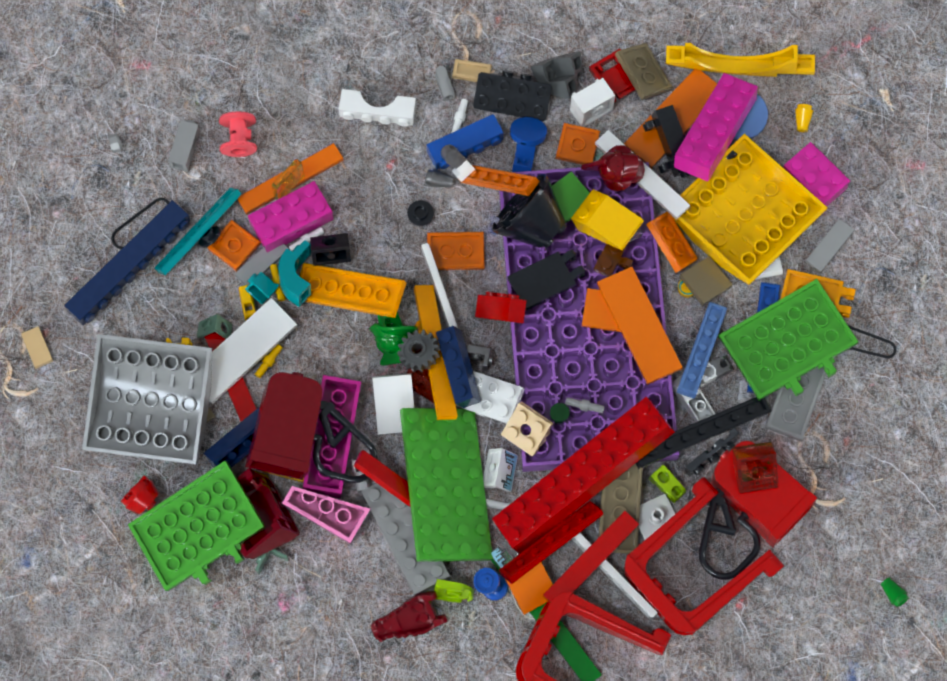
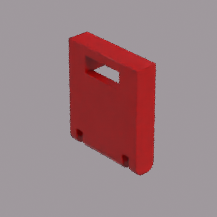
M621 49L589 66V71L595 80L604 78L618 100L635 91L634 86L615 56L616 52ZM615 60L617 65L603 72L602 66Z

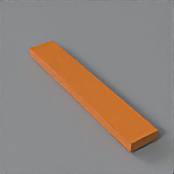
M333 143L242 194L237 201L245 214L248 215L342 162L344 159Z
M472 165L475 170L461 183L530 196L540 181L534 176Z

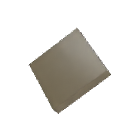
M710 256L679 276L702 306L732 287V283Z

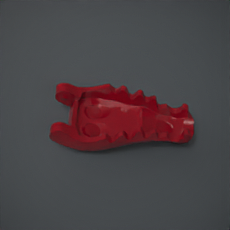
M436 592L419 593L409 598L386 616L373 621L371 630L374 637L380 642L393 637L407 638L409 635L415 637L448 622L445 614L437 616L431 601L437 598Z

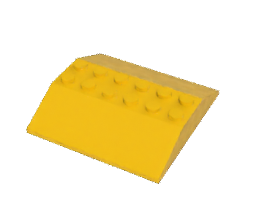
M743 134L725 152L708 182L697 178L680 195L690 204V208L677 220L674 217L673 219L692 242L710 256L715 263L750 285L828 207L746 134ZM732 151L737 153L735 158L727 159V156Z

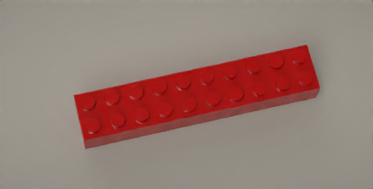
M645 397L494 516L492 520L511 548L520 554L664 442L675 431L654 403Z

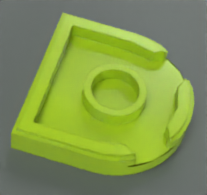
M436 580L434 591L437 594L436 600L461 603L463 599H467L468 602L473 600L474 589L470 586L458 582Z

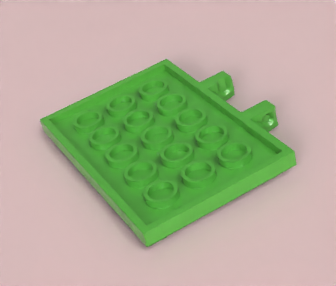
M818 279L718 336L759 401L784 386L787 390L791 388L795 396L802 394L804 390L798 382L801 380V376L817 367L818 369L823 368L828 377L835 375L837 370L833 366V363H835L834 357L858 344V340Z
M227 461L217 465L128 524L165 591H170L191 576L194 579L199 578L202 584L207 585L212 581L208 578V572L206 571L209 569V564L223 555L233 556L235 563L239 564L245 560L240 551L241 543L266 528Z

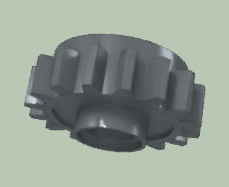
M415 330L414 335L407 333V339L402 337L404 343L398 344L401 350L397 352L398 356L401 357L399 359L400 362L404 364L407 370L411 367L413 372H416V370L423 372L424 369L430 370V366L436 365V358H440L437 352L441 350L440 346L437 345L439 342L431 332L427 335L425 330H422L421 334L417 330ZM423 349L420 353L416 354L418 350Z

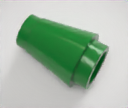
M890 577L880 584L891 604L897 608L909 599L907 592L891 580Z

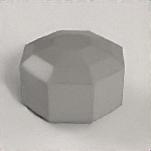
M116 133L108 135L112 152H120L122 150V143Z

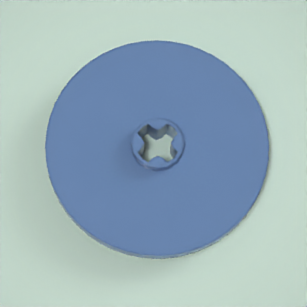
M758 94L754 105L733 140L737 141L743 134L752 139L765 128L768 119V109L764 100Z

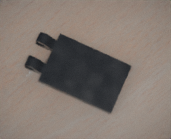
M573 249L567 251L562 256L559 252H556L507 276V280L514 293L519 295V299L527 300L525 311L575 287V280L585 276V270L582 265L569 272L566 264L576 260V254Z

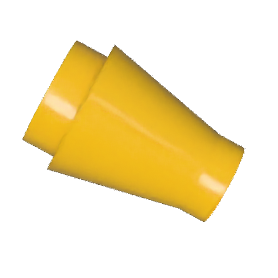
M797 105L795 109L796 131L808 132L813 114L811 105Z

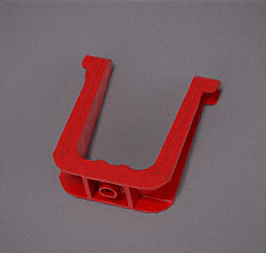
M705 477L701 478L693 486L692 493L696 497L628 554L624 567L625 576L633 588L658 612L657 615L672 631L683 636L693 635L762 572L768 577H772L785 566L769 549L692 611L685 612L678 609L674 605L675 599L669 593L665 595L662 592L663 586L656 578L652 580L647 574L646 564L718 495L719 492Z
M563 592L555 596L551 602H547L542 608L515 669L516 679L518 681H557L544 672L541 662L544 655L547 656L552 646L549 642L558 634L560 629L558 623L564 616L576 619L661 656L666 649L671 634L660 628L651 631L649 634L571 592Z

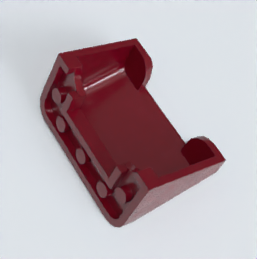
M248 468L237 477L266 528L241 544L240 551L245 558L255 559L294 540L300 535L299 529L287 507L281 504L283 501L281 495L268 476Z

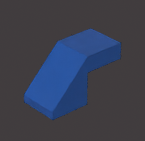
M517 143L512 172L532 171L536 145L526 146V143Z

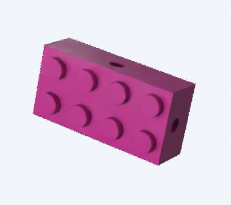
M315 181L248 215L250 225L266 252L283 244L287 245L306 233L334 220L332 210Z

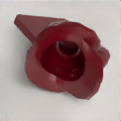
M616 145L609 149L598 161L581 165V170L599 171L606 187L613 191L626 190L631 184L639 182L645 172L642 159L638 155L631 153V150L625 145Z

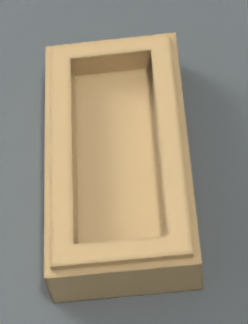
M455 59L452 78L477 82L478 74L480 72L491 73L492 65Z
M39 326L21 333L35 369L53 362Z

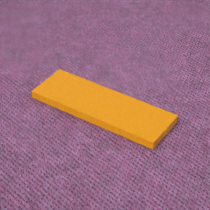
M303 263L299 275L311 284V295L305 302L392 318L396 317L407 284L405 280L324 266H313L307 263Z

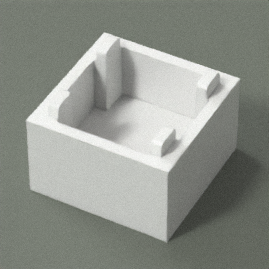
M604 78L596 79L595 83L577 93H572L570 111L579 125L585 127L613 110L615 94Z

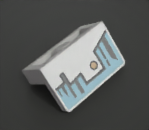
M503 448L489 449L483 476L484 487L499 488L506 492H511L518 455Z

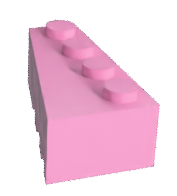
M294 486L290 487L281 503L347 543H351L370 508Z

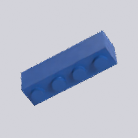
M492 114L426 144L427 153L436 170L440 168L445 169L450 165L441 156V149L444 146L453 145L467 158L473 153H481L490 145L496 146L501 143L503 131L496 117Z

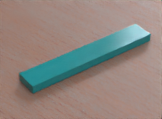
M230 187L154 269L158 273L166 275L242 193L238 189Z

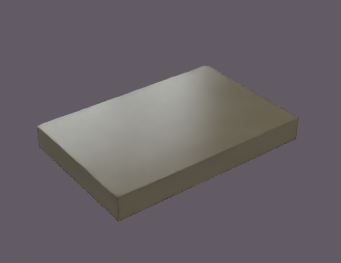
M647 43L616 52V58L641 100L672 90L671 83Z

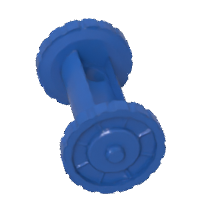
M483 568L476 572L473 584L478 592L484 594L492 601L501 600L506 596L508 584L504 577L498 575L491 568Z

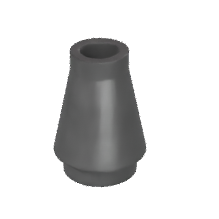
M428 169L425 184H428L429 187L451 188L452 176H448L435 169Z

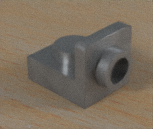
M467 345L469 359L473 361L484 360L483 371H487L488 366H492L493 362L490 348Z

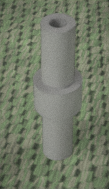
M567 397L565 405L580 408L581 411L585 412L590 410L603 414L605 406L590 403V400L586 399L581 401Z

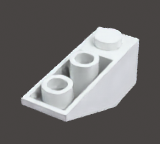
M682 375L672 382L675 396L695 422L715 415L700 388L695 399L676 393Z

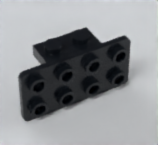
M503 70L498 75L480 72L478 74L473 107L485 111L518 117H531L544 121L547 117L552 87L550 84L535 82V79L531 78L532 75L522 73L518 76L513 75V72Z

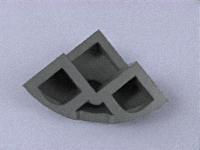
M581 52L556 56L532 65L531 69L536 80L540 83L550 84L552 95L565 99L571 98L572 93L576 92L579 88L577 79L578 75L582 74Z

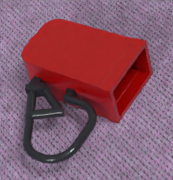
M751 441L738 443L731 451L726 450L721 455L712 475L711 484L719 493L709 502L699 548L700 564L714 578L721 580L735 578L757 557L761 547L759 534L774 548L814 506L817 497L811 491L804 488L755 443ZM759 462L757 466L760 467L758 468L760 469L758 470L760 471V480L739 483L740 477L737 474L738 469H736V466ZM775 474V477L765 479L763 477L764 475ZM730 505L740 515L737 521L752 535L754 546L752 552L735 570L729 573H720L708 564L705 554L711 531L735 536L736 527L729 508ZM717 506H721L727 526L713 523Z

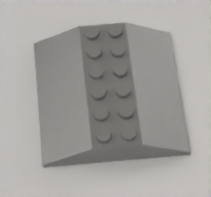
M98 334L82 450L197 465L206 429L211 393L212 348Z

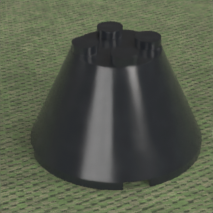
M545 174L537 176L540 182L530 196L515 194L497 216L499 218L498 223L494 222L492 225L494 233L538 248L542 246L548 248L554 241L552 238L557 233L560 234L565 230L567 225L564 224L565 219L549 178Z

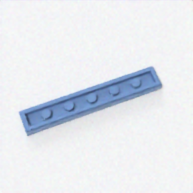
M709 302L676 393L695 399L725 317L726 307Z

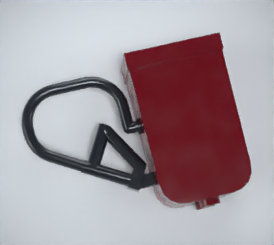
M279 372L274 374L263 391L245 467L303 480L309 471L313 441H315L313 461L318 471L324 476L350 483H360L369 479L365 474L350 476L330 471L322 465L319 455L323 438L321 435L315 434L318 415L331 448L334 449L350 432L369 449L370 454L377 460L378 454L373 443L337 411L332 402L321 401V385L316 380L303 377L304 375L298 372H292V374ZM328 414L343 426L335 436L327 417Z

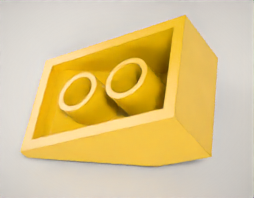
M592 189L571 217L578 231L620 250L625 248L644 222L641 217L608 195Z

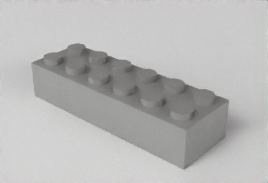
M377 483L362 490V498L367 507L370 508L369 511L413 595L434 590L437 579L450 581V575L442 561L417 562L411 507Z

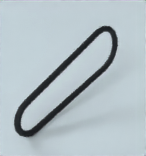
M162 197L155 199L153 202H151L149 205H147L145 208H143L141 211H139L137 214H135L133 217H131L129 220H127L125 223H123L121 226L115 229L111 236L113 245L118 249H122L123 247L118 246L114 241V236L116 232L123 228L125 225H127L129 222H131L133 219H135L137 216H139L141 213H143L145 210H147L149 207H151L153 204H155L157 201L163 200L167 203V205L169 204V201Z
M849 326V328L854 331L860 332L862 334L871 336L873 338L891 344L893 346L894 352L893 354L886 356L854 347H851L850 350L888 359L895 356L897 348L895 344L890 340L881 338L879 336Z

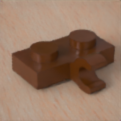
M606 244L593 271L609 277L613 275L617 266L623 269L632 267L633 260L622 257L627 245L623 250Z

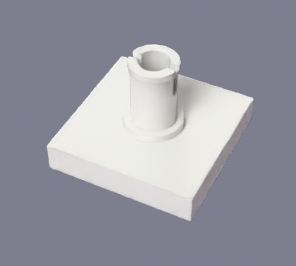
M666 494L640 505L639 532L644 541L675 515Z

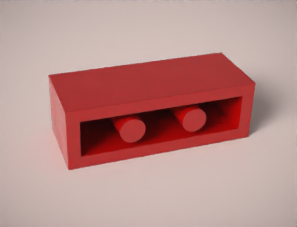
M486 292L485 295L478 294L475 317L524 323L527 300H521L519 295L493 292Z

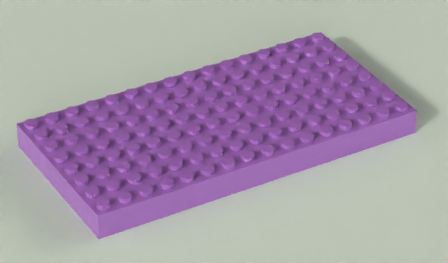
M581 167L513 172L534 177L545 174L548 176L552 186L572 171L589 193L594 189L608 195L644 220L628 242L622 257L633 260L632 267L667 335L658 246L646 225L655 219L652 197L637 183L631 184L626 190H610L606 187L599 171L581 170ZM499 190L500 212L516 193ZM572 219L564 223L567 225L565 230L560 234L557 233L552 238L554 241L548 248L544 246L538 248L503 236L507 294L516 295L507 280V276L556 252H559L562 256L567 251L573 249L576 254V260L566 264L569 272L581 265L585 270V276L575 280V287L525 311L524 323L510 322L515 385L525 389L521 401L553 422L549 430L550 434L545 438L546 441L539 447L533 457L521 449L523 472L554 470L645 397L654 403L672 429L677 431L671 375L647 385L621 332L582 327L587 288L600 290L597 281L607 278L593 271L606 243L578 231ZM617 266L613 274H616L625 269ZM567 397L581 401L586 399L590 400V403L605 406L602 414L590 410L587 412L581 411L580 408L567 405L570 413L568 420L564 423H555L550 417L551 407L556 403L565 404ZM523 424L521 432L524 435H529L531 433L530 426ZM679 452L656 462L676 461L679 458Z

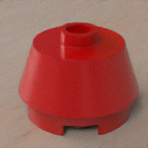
M144 475L120 502L126 506V509L141 514L145 509L149 511L156 504L154 499L159 495V492L152 479L149 480Z

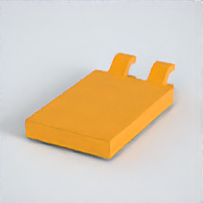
M790 269L787 270L780 300L818 279L841 316L845 318L850 317L852 307L840 305L839 300L841 296L853 301L856 289L843 287L844 281Z

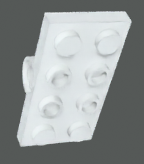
M473 371L481 402L462 409L507 424L518 403H520L525 389Z

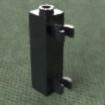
M673 105L655 110L651 115L653 120L645 122L643 128L645 132L655 128L658 132L668 162L658 166L660 173L672 170L674 177L681 176V178L690 176L691 174L674 168L675 154L685 136Z

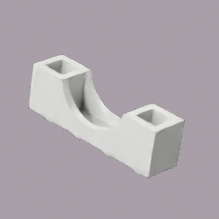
M342 89L339 115L346 120L354 118L361 119L364 122L396 123L404 127L414 123L416 98L397 96L387 106L374 107L364 101L360 91Z

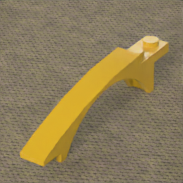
M685 43V46L666 45V64L716 73L777 77V74H815V55L798 54V45H791L777 52L756 56H730L712 53L700 49L692 43Z

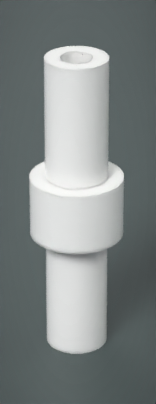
M461 99L459 109L455 112V122L451 133L459 130L461 124L465 121V112L469 102L466 99Z
M320 227L310 234L306 233L300 237V240L289 246L290 251L293 252L294 248L304 240L310 243V237L321 236L324 234V231Z

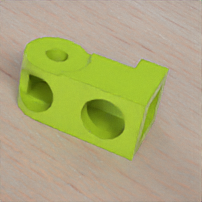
M664 464L649 477V480L661 492L666 494L667 498L673 503L677 502L686 493L685 488Z

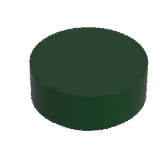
M556 403L551 407L550 417L555 423H564L568 420L570 411L567 405Z

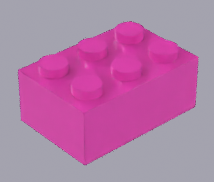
M811 142L783 165V168L826 207L841 195L850 183V180Z

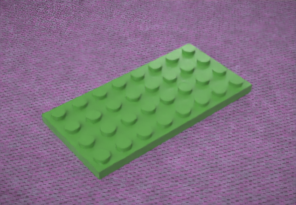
M402 408L400 410L417 562L490 561L493 559L475 412L466 409H456L457 419L437 420L435 408Z

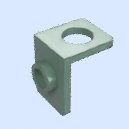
M218 314L199 322L197 338L200 339L216 332L227 339L231 335L232 324ZM221 323L226 326V333L222 331Z
M273 549L257 558L256 563L258 565L255 571L260 574L270 553L287 562L289 560L288 556Z

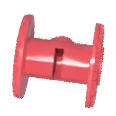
M241 111L228 112L220 116L219 123L229 128L230 141L220 146V152L231 157H245L254 154L257 151V146L249 142L251 140V129L247 127L256 123L255 116Z

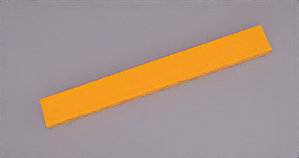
M415 285L414 294L421 332L425 330L427 335L431 332L438 341L436 332L442 329L434 286ZM440 350L437 351L440 358H436V365L433 364L430 366L431 369L428 370L437 420H455L458 416L456 404Z

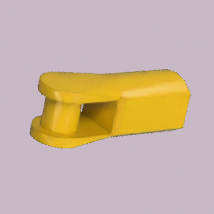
M248 285L238 288L245 321L256 312L254 298L245 290ZM252 306L253 310H245L246 307Z

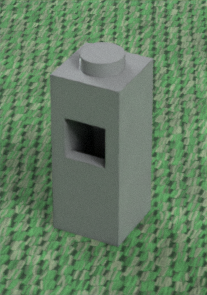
M180 120L168 159L170 168L189 171L201 132L196 122Z

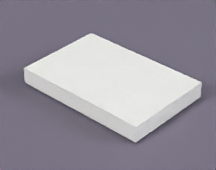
M411 373L374 376L372 379L378 435L401 433L400 410L402 408H414Z

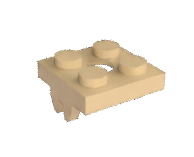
M521 401L518 403L501 436L533 457L539 447L546 441L545 438L550 434L549 430L553 422ZM523 424L530 426L531 433L529 435H524L521 432Z

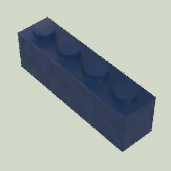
M451 326L436 332L455 404L466 408L481 402L462 330Z
M260 407L203 453L212 467L227 461L232 468L249 454Z

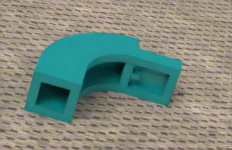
M306 240L297 245L293 252L286 249L280 258L278 266L280 288L286 298L298 307L311 295V284L296 273L301 264L311 255V244Z

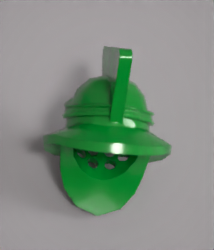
M398 312L395 318L378 315V323H374L369 328L375 337L374 340L377 348L383 353L380 365L387 366L401 363L399 360L401 357L397 354L398 351H401L398 344L404 343L402 337L407 339V333L412 334L415 330H418V326L402 324Z

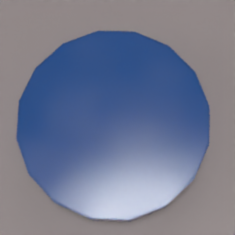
M518 118L511 124L510 136L518 144L526 143V146H535L544 142L547 136V127L542 121L535 118Z

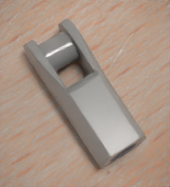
M438 66L435 78L443 101H448L455 97V93L447 69L444 66Z

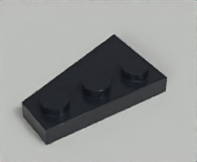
M733 427L725 440L720 438L711 447L712 450L710 452L708 450L704 451L685 468L687 475L690 477L693 474H700L705 469L703 466L709 462L713 464L720 458L719 454L726 450H732L735 447L734 443L739 432Z

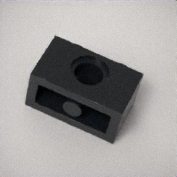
M348 233L310 237L313 266L351 262Z

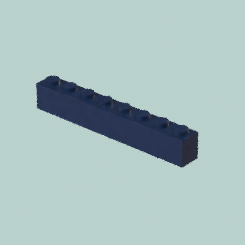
M172 200L64 305L67 312L82 326L90 323L94 319L95 314L99 310H103L113 296L116 297L121 293L122 287L127 283H131L135 279L136 274L149 265V261L153 257L161 254L162 248L167 243H172L176 235L189 226V215Z

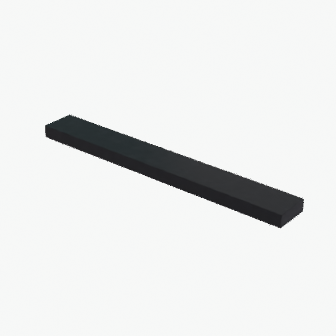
M755 397L675 431L674 434L639 460L636 465L640 469L727 432L733 427L736 428L767 415L771 412V409L765 398L759 401Z

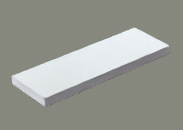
M272 298L212 352L211 393L209 400L212 404L298 326Z

